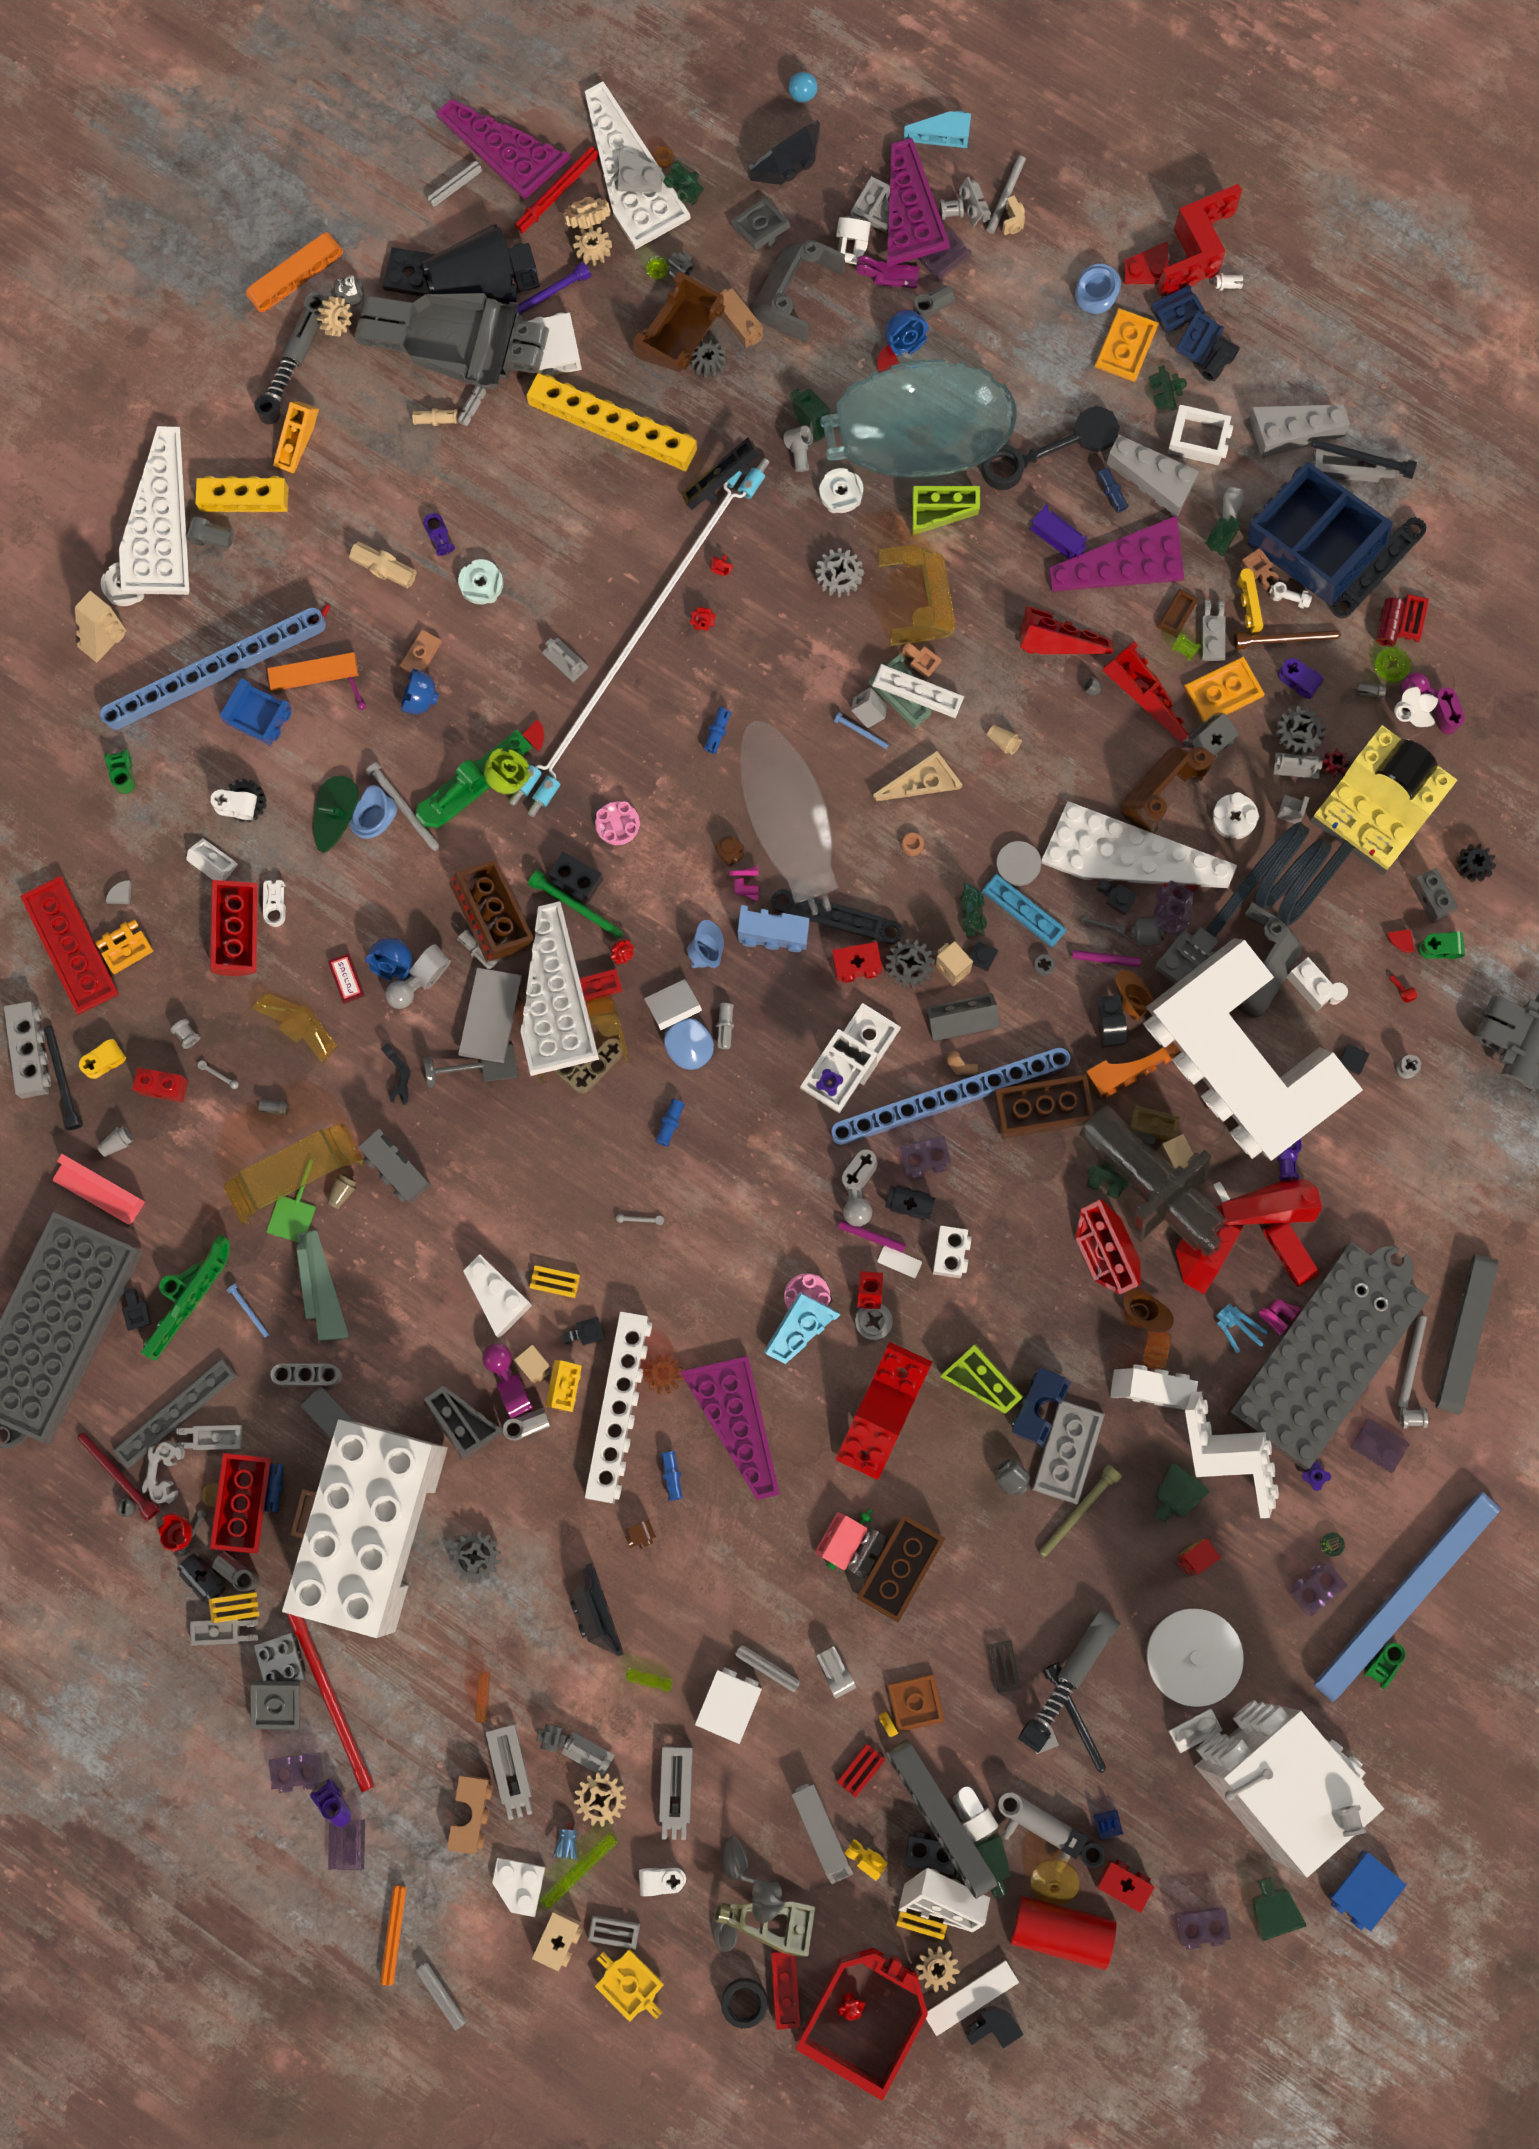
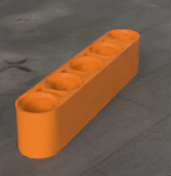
M323 233L248 287L245 295L259 312H265L340 258L343 249L330 233Z

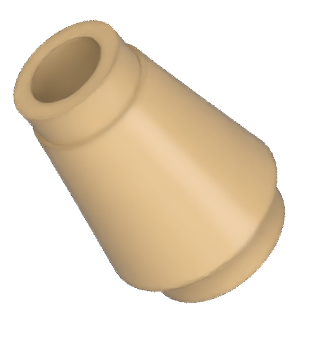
M993 725L987 733V736L1006 754H1014L1022 742L1018 738V734Z

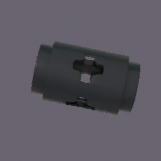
M896 1185V1187L890 1186L885 1208L890 1209V1212L906 1214L920 1220H924V1218L930 1220L935 1197L930 1196V1193L911 1190V1188ZM910 1197H913L916 1205H911L910 1208H907L904 1200H909Z
M195 1553L188 1556L177 1567V1570L180 1572L179 1576L192 1588L193 1592L202 1602L205 1601L209 1604V1599L219 1598L226 1590L224 1581L215 1571L211 1570L210 1565L201 1556H197ZM199 1575H200L201 1577H204V1576H205V1577H206V1581H204V1582L201 1581V1580L198 1581L197 1577H198Z

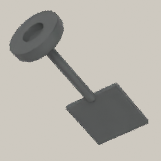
M513 1044L508 1045L504 1063L481 1059L479 1063L435 1069L433 1058L430 1056L423 1057L428 1089L436 1086L435 1074L482 1068L484 1082L518 1077Z

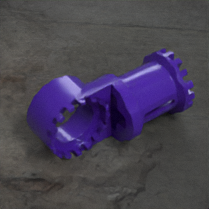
M435 513L426 515L424 527L429 538L433 540L436 546L437 556H444V554L446 556L447 552L448 554L453 552L455 546L451 544L448 538V530L443 518ZM435 519L440 522V526L433 530L428 527V523Z
M1301 1139L1283 1151L1281 1156L1277 1157V1161L1280 1162L1281 1172L1279 1181L1288 1179L1298 1180L1300 1178L1299 1174H1297L1296 1160H1298L1297 1153L1302 1148Z

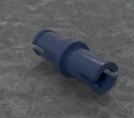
M1110 468L1102 469L1097 473V476L1105 489L1106 497L1110 498L1116 513H1120L1126 510L1129 505L1120 490L1122 488L1120 484L1116 483Z

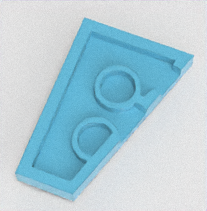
M799 1292L764 1352L786 1364L806 1346L810 1339L816 1334L819 1335L828 1323L836 1320L840 1313Z

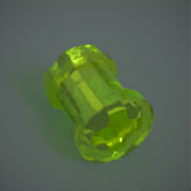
M1182 633L1171 650H1177L1186 656L1190 662L1201 645L1199 643L1194 644L1185 638V634Z

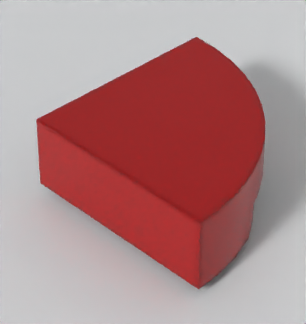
M889 345L884 347L878 356V373L899 366V361Z
M537 719L522 736L539 752L543 746L545 735L543 726Z
M1410 929L1386 934L1388 941L1402 952L1413 953L1415 951Z

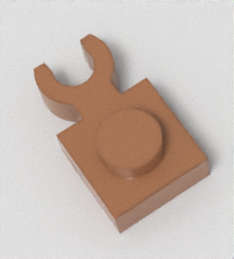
M1260 548L1241 561L1245 569L1248 568L1253 571L1255 579L1260 577L1261 585L1265 590L1270 587L1267 579H1272L1275 584L1279 581V576L1275 572L1270 571L1273 564Z

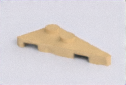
M936 751L873 794V798L876 801L957 790L962 788V783L939 752Z

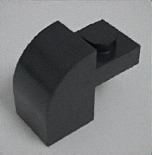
M1113 995L1097 998L1100 1017L1098 1027L1102 1048L1125 1045L1127 1041L1126 1017L1123 1014L1121 996Z
M995 2006L981 2009L980 2013L984 2020L980 2022L978 2019L972 2022L967 2027L968 2031L965 2033L968 2041L973 2045L993 2032L1003 2049L1024 2035L1012 2015L1005 2009Z

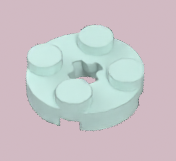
M478 559L472 561V564H469L467 567L465 566L461 570L458 584L465 599L475 604H487L495 602L503 589V577L494 563ZM480 577H483L486 582L483 586H478L475 581L480 580Z

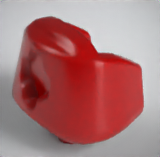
M724 554L722 559L712 556L710 569L718 575L727 576L731 572L733 564L725 562L727 556Z

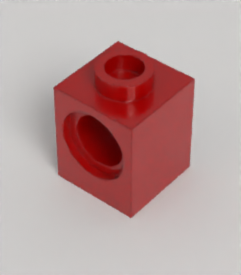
M860 1271L857 1307L881 1309L883 1273Z

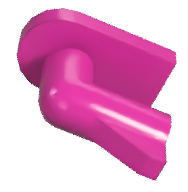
M758 866L741 871H729V876H758ZM744 878L734 879V892L736 895H745L758 901V885H744Z
M1277 1299L1269 1309L1262 1308L1259 1311V1315L1280 1336L1288 1325L1277 1317L1278 1313L1281 1312L1292 1321L1301 1309L1297 1306L1286 1304L1281 1299Z

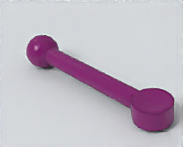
M349 677V682L358 701L357 707L360 710H364L366 704L359 695L353 677Z

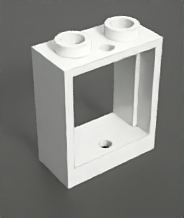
M1180 405L1167 454L1219 466L1221 458H1226L1229 445H1225L1226 438L1230 439L1233 425H1230L1231 416ZM1185 419L1222 427L1217 450L1181 442Z

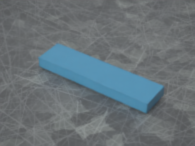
M997 873L982 890L984 895L1051 948L1067 931L1065 927Z

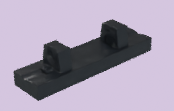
M749 437L681 493L686 505L691 510L705 499L713 503L717 499L715 491L737 472L740 471L746 475L751 471L748 463L757 457L759 453Z

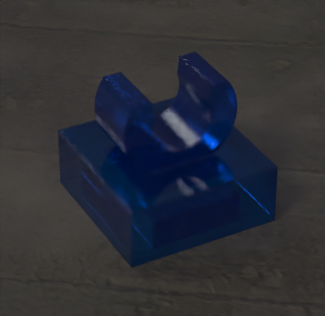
M1117 1809L1093 1815L1099 1840L1123 1835Z

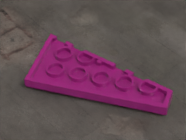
M913 138L892 143L887 267L950 248Z
M1177 515L1081 554L1079 557L1076 556L1050 567L1051 591L1183 581L1184 570Z

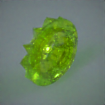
M1388 647L1376 657L1375 669L1382 679L1389 682H1398L1409 674L1411 659L1407 656L1406 651L1403 652L1399 647ZM1389 659L1391 661L1399 659L1397 667L1394 666L1387 669L1390 664Z

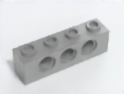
M31 1001L4 1006L15 1094L22 1099L49 1094L48 1087L51 1086V1078L49 1073H46L45 1067L48 1064L47 1053L43 1051L42 1045L45 1042V1035L43 1030L40 1029L39 1021H42L40 1008ZM30 1023L29 1030L22 1033L23 1025ZM33 1045L32 1052L25 1055V1048ZM31 1067H36L35 1074L28 1077V1070Z

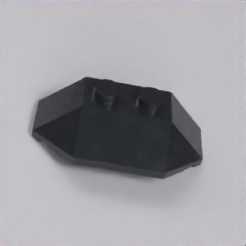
M816 120L803 127L769 150L755 163L749 165L748 178L755 182L782 185L786 181L793 180L802 170L811 168L816 161L820 137V122Z
M589 1563L572 1595L574 1600L570 1602L574 1615L579 1614L581 1624H578L582 1638L587 1637L588 1642L617 1656H621L624 1654L594 1563Z

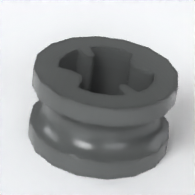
M1046 954L1038 956L1034 963L1036 973L1041 976L1051 974L1055 966L1053 958ZM1040 960H1045L1046 963L1050 962L1051 967L1048 966L1047 968L1049 970L1044 971L1043 968L1038 967V964H1041Z

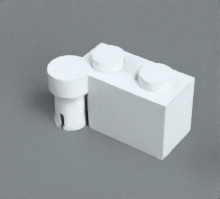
M1309 957L1295 967L1286 977L1316 1012L1329 1000L1330 1004L1335 1005L1343 1001L1348 994L1346 985L1340 982L1332 984Z

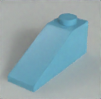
M949 111L907 125L904 128V140L913 138L914 143L967 148L971 113Z

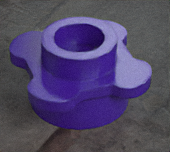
M824 1069L821 1079L816 1082V1088L828 1092L829 1096H835L838 1086L843 1083V1077L831 1072L830 1069Z
M1314 1462L1311 1468L1302 1474V1479L1307 1481L1313 1490L1319 1491L1326 1481H1330L1331 1474L1325 1472L1321 1468L1320 1463Z

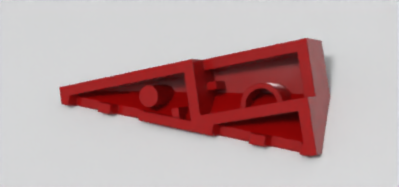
M1134 641L1111 660L1102 671L1184 745L1182 741L1189 736L1182 726L1184 721L1182 717L1177 718L1171 709L1174 705L1158 677L1154 676L1146 667L1149 662L1146 658L1141 659L1136 650L1138 644Z

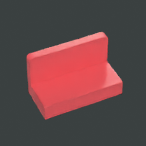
M837 1512L814 1553L845 1570L868 1529L848 1516Z

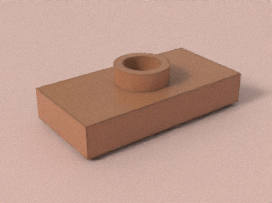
M422 630L400 664V669L409 674L412 668L424 672L442 644V641Z

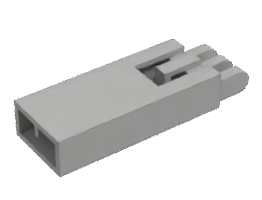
M1316 448L1314 450L1313 465L1332 479L1379 482L1380 478L1396 477V472L1390 471L1393 469L1374 464L1367 465V463H1364L1363 467H1359L1357 461L1360 460ZM1354 449L1397 461V455L1384 454L1379 450Z
M514 1724L487 1731L486 1737L501 1803L506 1806L508 1819H514L512 1809L515 1808L518 1818L523 1817V1806L526 1807L527 1815L533 1814L529 1798L533 1794L517 1725ZM516 1775L518 1783L517 1781L511 1783L513 1793H509L506 1777Z
M662 1747L659 1822H662V1839H667L668 1829L672 1830V1840H677V1830H681V1840H686L687 1823H690L693 1747ZM670 1796L681 1797L680 1814L679 1803H673L672 1813H669Z

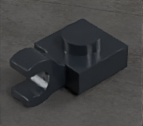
M1104 879L1096 888L1098 892L1109 897L1106 904L1123 915H1126L1138 896L1120 883L1114 888Z
M137 1289L125 1290L124 1294L128 1307L122 1308L127 1330L132 1331L151 1325L152 1321L147 1303H139Z
M598 1316L576 1323L578 1330L562 1334L565 1345L581 1340L582 1346L605 1340Z

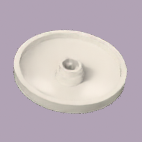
M1184 1609L1164 1618L1152 1632L1146 1654L1150 1676L1158 1689L1177 1703L1195 1707L1211 1705L1225 1698L1238 1683L1244 1660L1240 1639L1232 1626L1219 1615L1203 1609Z

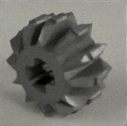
M711 340L706 345L701 341L700 347L697 346L690 357L692 361L691 368L696 369L697 376L704 373L705 379L708 377V374L715 378L716 372L722 373L723 366L727 364L726 352L724 349H721L719 343L713 346Z

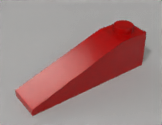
M1026 606L1019 635L1020 648L1030 654H1112L1113 646L1110 639L1088 629L1080 631L1070 621L1066 620L1065 623L1053 619L1054 614Z
M1307 1179L1283 1180L1227 1200L1220 1205L1225 1225L1315 1222L1322 1209L1318 1187Z

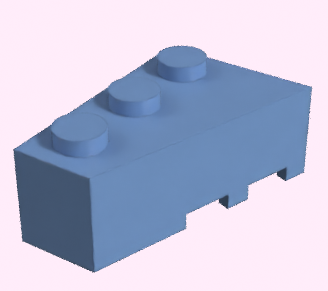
M741 905L738 939L739 943H743V946L756 947V944L765 945V948L771 950L784 947L788 948V951L801 952V949L806 950L809 918L781 913V915L768 914V910L761 909L760 913L747 911L748 906Z

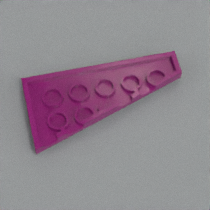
M453 99L449 100L436 112L437 118L524 200L571 159L569 153L565 151L560 152L554 149L552 145L548 143L543 144L535 140L533 136L505 123L502 125L494 121V118L486 115L485 117L476 113L474 109Z
M741 1357L681 1371L682 1377L756 1500L780 1495L749 1357Z

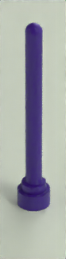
M583 261L575 265L576 268L573 269L571 274L520 303L517 312L519 314L525 312L577 280L585 281L592 276L588 267Z

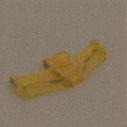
M265 993L252 1007L254 1011L282 1022L278 1029L295 1043H298L303 1037L323 1064L338 1047L315 1018V1014L305 1006L300 1007L275 995Z

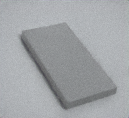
M477 968L459 1056L499 1063L505 1062L522 975Z
M1063 1401L1062 1404L1058 1403L1032 1487L1033 1491L1078 1505L1105 1415L1104 1413L1067 1401Z

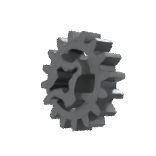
M1299 706L1296 707L1295 712L1289 708L1286 712L1287 715L1282 714L1280 717L1281 721H1278L1276 728L1279 729L1276 732V736L1282 737L1278 743L1286 744L1285 751L1292 748L1294 755L1298 750L1301 751L1302 755H1305L1307 749L1311 753L1314 752L1315 747L1319 748L1322 743L1321 740L1326 735L1323 733L1326 725H1320L1323 718L1315 717L1316 710L1309 713V707L1307 706L1304 711H1301ZM1289 722V723H1290V724H1289L1290 730L1287 732L1286 726H1287V723ZM1314 729V730H1315V736H1314V738L1312 739V736H1313V735H1312L1311 732H1312V730Z
M906 939L905 945L898 942L897 950L895 948L890 949V953L893 956L889 955L886 957V961L890 963L885 968L886 970H891L888 977H895L894 984L897 985L901 982L903 989L909 984L913 990L916 983L922 987L924 984L923 979L929 981L931 978L928 973H934V968L930 965L935 964V959H929L932 951H925L926 944L919 947L918 940H915L914 944H910L909 939ZM909 951L905 955H900L902 952ZM918 953L924 958V961L919 959ZM909 961H913L911 968H907ZM896 967L901 969L903 976L898 973ZM917 973L921 974L918 977L911 978V976Z
M469 1532L467 1539L463 1535L460 1536V1544L453 1543L456 1551L449 1552V1554L454 1556V1559L449 1561V1564L456 1565L453 1573L461 1572L460 1580L467 1576L468 1583H472L474 1578H476L478 1583H482L483 1576L489 1580L491 1579L489 1572H497L494 1565L501 1564V1561L496 1559V1556L501 1554V1551L494 1550L498 1543H490V1535L482 1538V1532H478L477 1536L474 1537L473 1532ZM473 1542L470 1549L462 1551L466 1544ZM483 1543L488 1547L491 1556L486 1555L483 1551ZM475 1551H477V1555L485 1558V1560L476 1561L473 1564V1560L470 1557H465V1555L475 1554ZM460 1559L466 1562L468 1571L462 1567ZM489 1564L484 1571L477 1573L480 1566Z

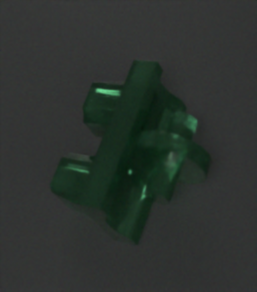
M678 161L673 164L670 172L663 180V183L668 188L675 187L679 191L677 195L682 203L689 202L692 206L697 203L698 197L704 190L697 182L700 176L699 173L694 171L690 174Z
M1165 365L1158 367V373L1149 376L1150 385L1153 390L1162 387L1164 389L1163 393L1153 396L1157 409L1169 407L1171 411L1178 409L1174 391H1176L1177 396L1183 395L1182 389L1187 386V381L1184 378H1179L1178 373L1172 375L1173 380L1171 381Z
M1232 515L1227 519L1221 516L1205 544L1211 551H1217L1222 557L1239 531L1240 521Z
M1114 1158L1112 1163L1102 1161L1101 1167L1108 1169V1171L1091 1164L1087 1172L1089 1176L1086 1186L1093 1190H1098L1102 1181L1109 1183L1110 1186L1106 1195L1118 1199L1123 1190L1127 1189L1130 1180L1121 1177L1124 1169L1116 1166L1118 1159Z

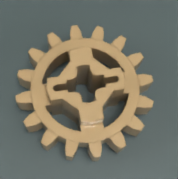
M585 197L583 200L569 205L568 209L564 210L563 216L568 227L572 226V228L579 226L582 229H587L606 220L605 217L610 216L609 213L611 212L606 199L598 198L594 200V198Z
M597 1772L595 1779L588 1775V1783L580 1782V1786L583 1789L575 1791V1794L579 1795L580 1798L576 1799L574 1804H580L581 1807L577 1810V1813L584 1812L583 1821L590 1818L592 1819V1826L597 1821H600L601 1827H604L605 1820L613 1824L614 1815L618 1818L621 1817L622 1814L619 1808H626V1805L621 1801L626 1799L627 1795L621 1794L625 1786H617L616 1784L619 1778L616 1777L612 1781L610 1780V1773H607L602 1778L601 1773ZM598 1783H605L612 1788H602ZM590 1788V1800L585 1802L586 1791ZM598 1793L600 1796L610 1794L605 1799L604 1805L601 1802L592 1804L598 1797ZM616 1796V1806L612 1811L610 1802ZM590 1810H598L602 1815L593 1814Z

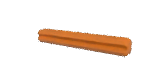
M395 1885L392 1889L380 1984L386 1986L393 1985L406 1895V1887L402 1885Z

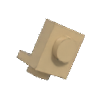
M1015 195L1011 196L1006 200L1005 210L1010 219L1003 223L1002 232L1004 235L1009 233L1015 234L1024 228V207L1021 202L1017 201Z

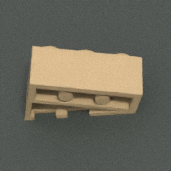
M91 591L75 606L76 624L79 625V630L76 632L77 636L80 637L77 647L98 663L115 643L123 639L127 630L111 607Z

